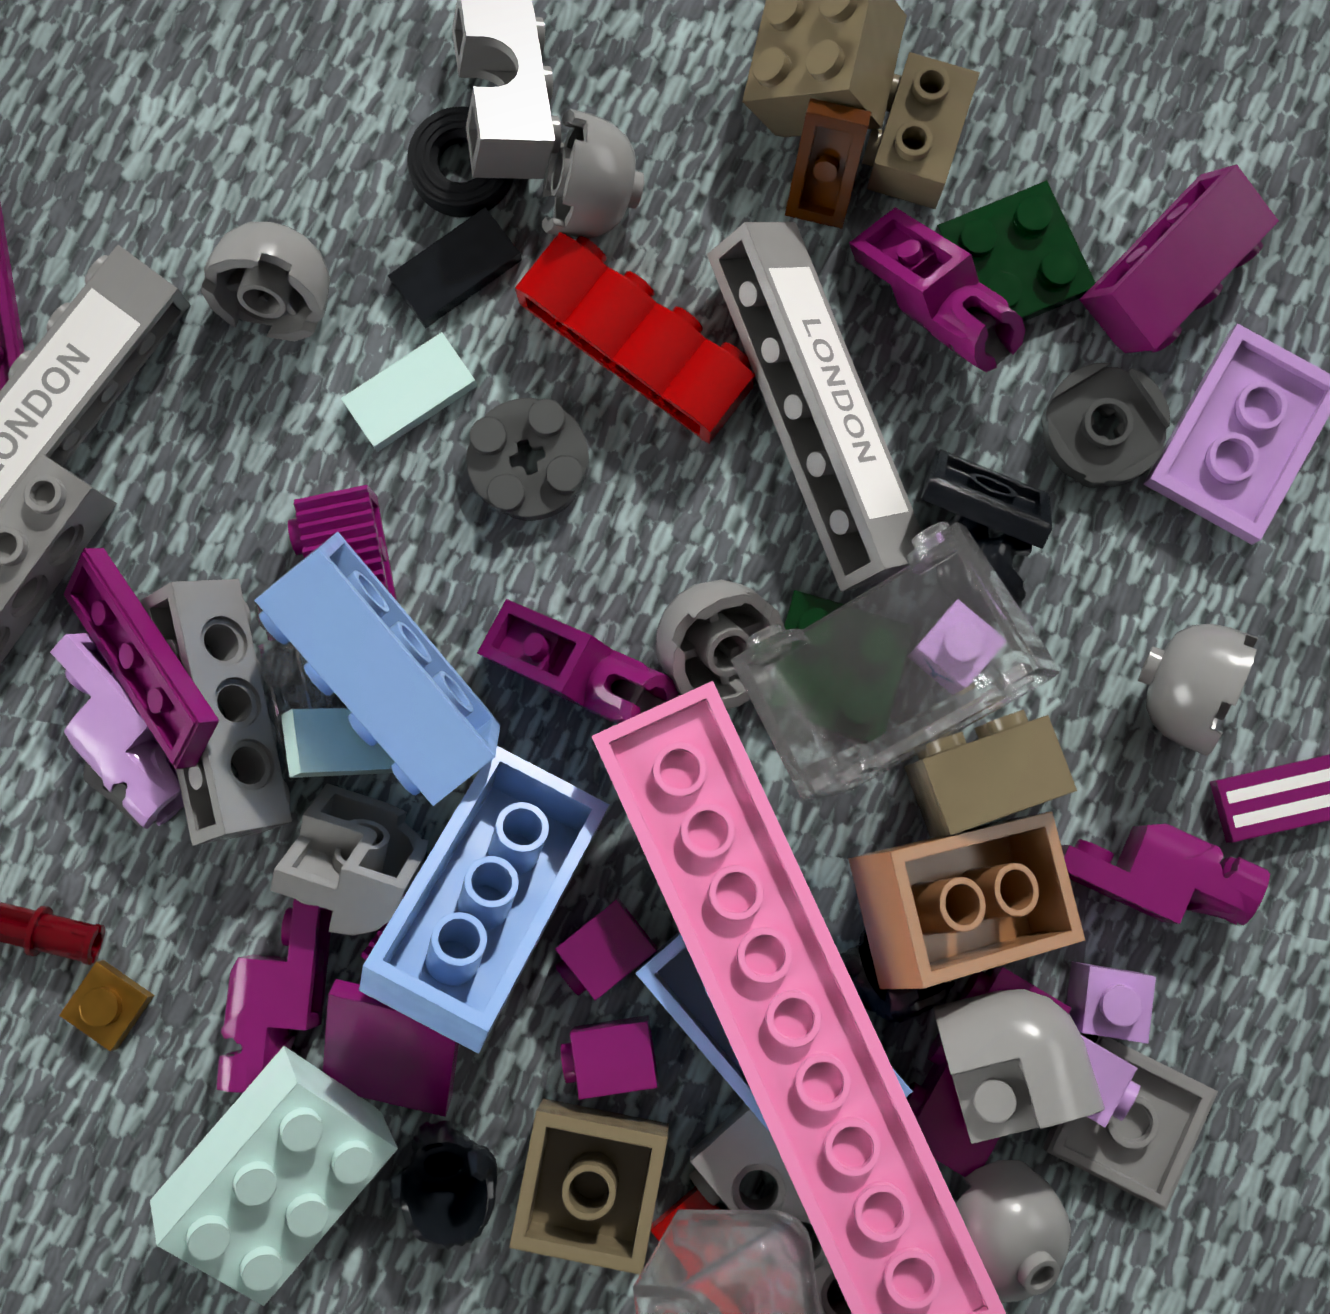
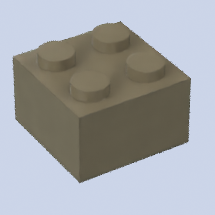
M766 0L742 102L775 136L780 137L802 135L810 98L870 111L872 113L868 129L882 128L907 15L895 0Z
M1024 709L974 728L978 740L967 743L961 731L916 748L919 761L904 766L930 837L951 836L1077 791L1049 716L1046 715L1028 721Z
M543 1098L535 1113L509 1248L642 1275L668 1140L669 1123Z

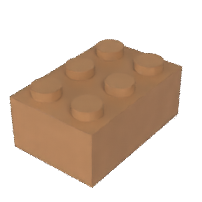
M1052 811L1006 819L977 826L951 836L933 837L848 858L880 989H924L1085 941Z

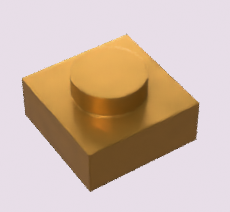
M105 960L96 961L59 1016L107 1050L113 1051L119 1048L155 995Z

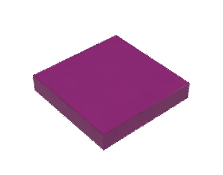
M335 979L328 994L323 1072L359 1097L446 1117L453 1093L459 1043L359 991L360 984Z

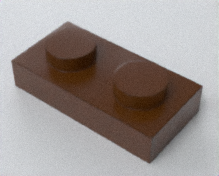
M810 98L785 216L843 229L872 112Z

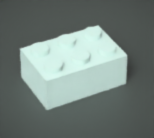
M283 1046L150 1200L157 1246L265 1306L398 1149L383 1114L374 1105L357 1096L347 1087Z

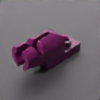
M1167 823L1133 826L1116 866L1111 864L1114 857L1112 852L1091 842L1078 839L1075 847L1061 845L1070 880L1154 919L1167 923L1180 924L1185 911L1188 910L1222 918L1235 925L1238 923L1244 926L1259 908L1270 879V873L1267 869L1240 857L1237 859L1233 857L1225 858L1221 862L1223 853L1220 847Z
M294 899L293 908L288 907L286 909L281 926L283 946H289L288 957L248 955L237 958L229 976L224 1026L221 1027V1035L225 1039L233 1038L237 1044L242 1046V1049L219 1056L217 1090L243 1093L283 1046L292 1050L295 1036H289V1029L308 1030L322 1024L331 936L329 927L333 911L319 906L306 905Z

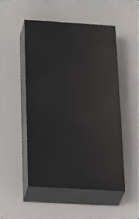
M484 207L393 271L388 277L426 329L522 261L518 249L486 207Z

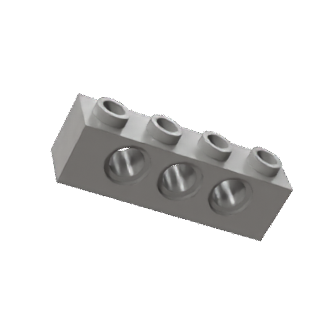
M42 453L0 509V664L117 505L115 501Z
M239 579L175 581L168 583L143 598L141 604L220 720L196 767L176 769L192 846L255 835L291 823L292 818L289 809L290 792L282 777L276 749V728L270 720L263 690V669L256 658L250 631V610L243 599ZM204 642L210 647L213 657L207 651ZM217 702L223 707L226 718L221 714ZM231 762L234 764L238 771L239 780L234 776L232 772Z
M743 1103L690 1150V1162L695 1167L689 1174L690 1179L710 1204L714 1206L722 1200L738 1218L732 1225L733 1230L745 1247L756 1258L765 1251L778 1266L781 1272L775 1279L783 1292L799 1310H802L809 1303L817 1314H852L846 1301H836L827 1295L829 1285L835 1279V1276L818 1238L809 1248L804 1250L791 1249L783 1242L784 1234L791 1225L798 1222L811 1224L770 1132L750 1108ZM754 1170H764L770 1173L775 1178V1186L772 1192L762 1199L746 1197L740 1191L739 1185L747 1173Z

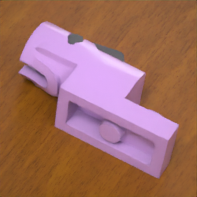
M88 633L65 634L50 653L66 669L65 676L75 688L91 696L64 730L73 748L86 761L83 779L116 805L120 812L138 826L148 829L155 822L158 826L168 822L184 806L175 767L164 753Z

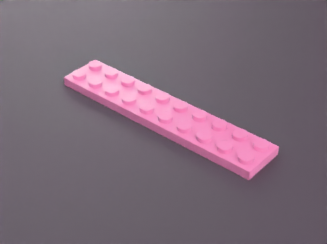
M711 681L593 735L592 739L851 1313L1006 1314L714 682Z

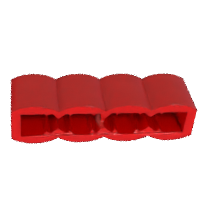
M559 232L516 285L515 291L519 304L561 336L567 338L573 345L600 365L614 373L619 379L646 399L663 409L669 416L692 433L710 444L753 389L755 374L749 369L751 365L748 357L728 342H723L719 346L706 339L701 334L703 327L700 322L683 308L675 306L671 311L652 299L655 295L654 290L637 274L626 271L622 275L604 264L607 261L606 255L586 237L579 236L574 240L566 234Z

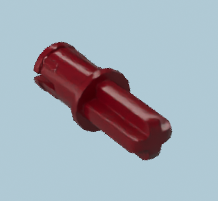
M0 902V942L23 947L24 953L32 957L44 952L81 961L86 965H91L98 959L106 931L104 925H94L53 915L52 908L48 906H40L37 910Z

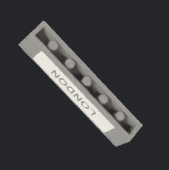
M744 222L707 254V257L840 591L844 592L890 580L931 559L932 555L796 222Z
M117 245L109 256L103 255L91 265L85 276V286L71 303H64L54 311L47 323L48 332L33 351L28 350L22 353L9 370V380L0 390V509L41 453L59 465L64 466L190 307V303L178 288L120 245Z

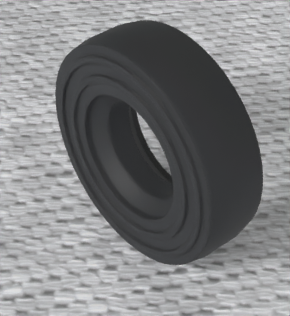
M464 106L446 108L425 119L414 132L407 154L409 175L418 195L434 210L452 217H472L484 207L488 211L504 199L514 178H474L468 182L459 183L450 181L442 175L439 170V161L444 151L454 144L468 143L466 122L469 107Z

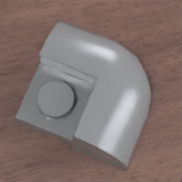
M327 783L303 814L299 837L275 867L270 891L294 898L306 905L319 906L333 911L329 932L352 936L373 932L388 923L423 866L428 840L421 839L420 835L405 823L406 811L389 803Z
M1026 989L997 990L933 1007L945 1056L954 1081L971 1144L1035 1128L1043 1129L1090 1116L1105 1109L1085 1042L1072 1017L1051 998Z

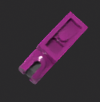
M894 207L849 242L855 261L891 285L898 307L907 317L929 331L932 336L947 346L957 356L962 357L985 372L997 368V364L1009 356L1010 353L1014 355L1022 345L1026 331L1022 317L1009 308L1008 302L1002 296L979 282L972 255L898 208Z
M508 599L502 605L477 654L490 662L531 680L549 692L616 724L672 700L679 693L673 680L667 675L611 649L588 633Z

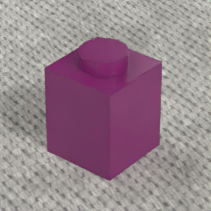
M618 898L555 948L562 958L555 967L576 995L579 996L587 990L596 1001L657 951V946Z
M649 1015L574 1026L570 1032L571 1043L561 1044V1061L565 1083H577L579 1100L653 1089L658 1086V1074Z

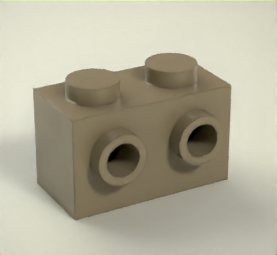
M909 52L902 76L898 74L893 76L886 111L890 112L885 130L872 129L862 164L873 167L867 187L868 190L936 209L949 174L980 72Z

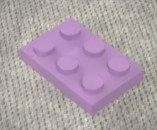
M1237 323L1227 334L1169 437L1161 457L1154 464L1143 485L1251 545L1260 541L1330 415V374Z

